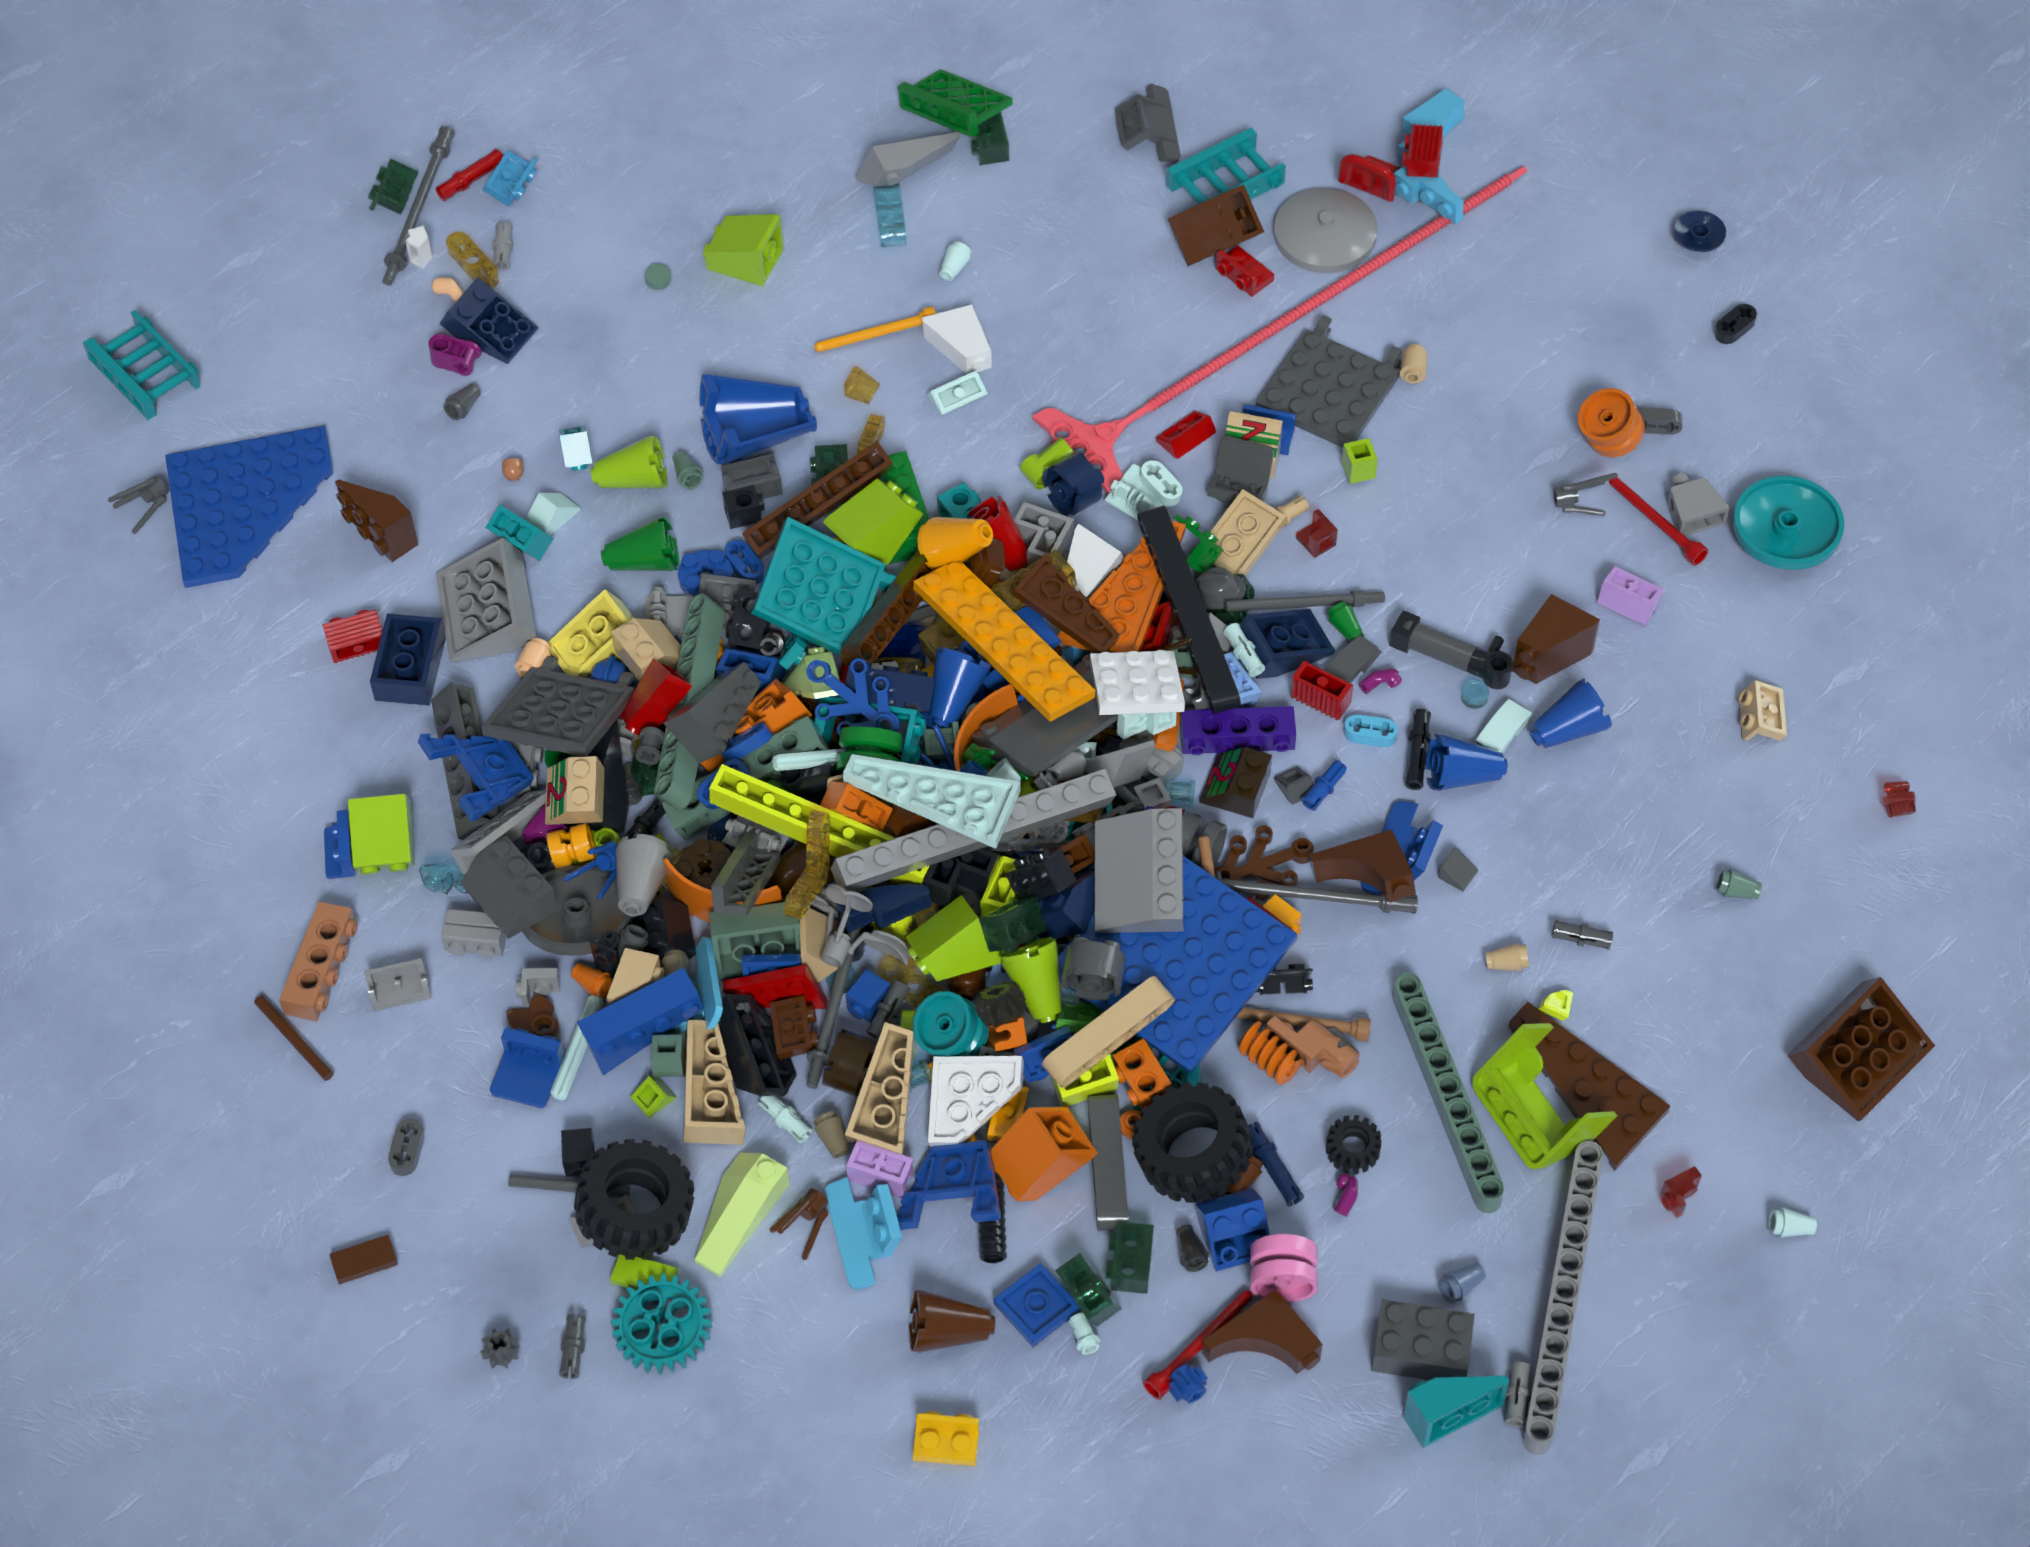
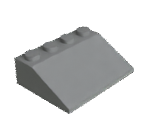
M504 538L489 544L436 573L449 660L452 663L512 652L525 646L532 638H536L522 552Z
M1182 808L1149 809L1095 821V933L1184 932Z

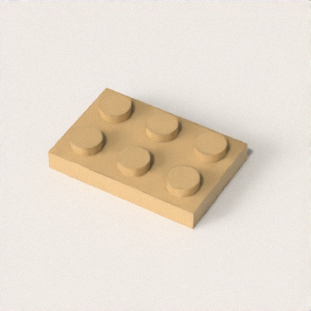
M1242 489L1210 532L1219 539L1216 544L1224 550L1212 567L1226 568L1233 575L1244 579L1288 521L1287 516Z

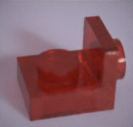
M1696 1166L1664 1182L1660 1193L1661 1202L1665 1209L1672 1211L1676 1218L1683 1215L1686 1207L1684 1199L1691 1197L1698 1190L1702 1175Z

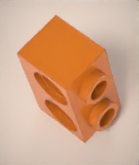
M835 781L830 782L820 804L824 808L883 832L893 808L849 783Z
M1144 1038L1112 1055L1116 1064L1115 1070L1119 1083L1125 1082L1129 1090L1126 1091V1094L1134 1107L1137 1105L1141 1109L1145 1106L1149 1107L1152 1104L1150 1101L1157 1094L1162 1096L1166 1093V1089L1172 1087V1083ZM1133 1064H1140V1066L1135 1069H1129V1067ZM1146 1087H1154L1151 1091H1143Z

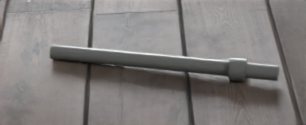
M1363 590L1351 591L1350 594L1228 600L1224 602V609L1226 612L1334 606L1340 602H1346L1347 605L1352 607H1363L1368 603H1384L1385 593H1364Z

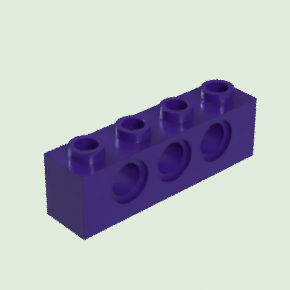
M1294 706L1234 708L1217 714H1212L1210 709L1184 710V712H1181L1182 754H1221L1243 747L1257 751L1285 752L1295 750L1296 724Z

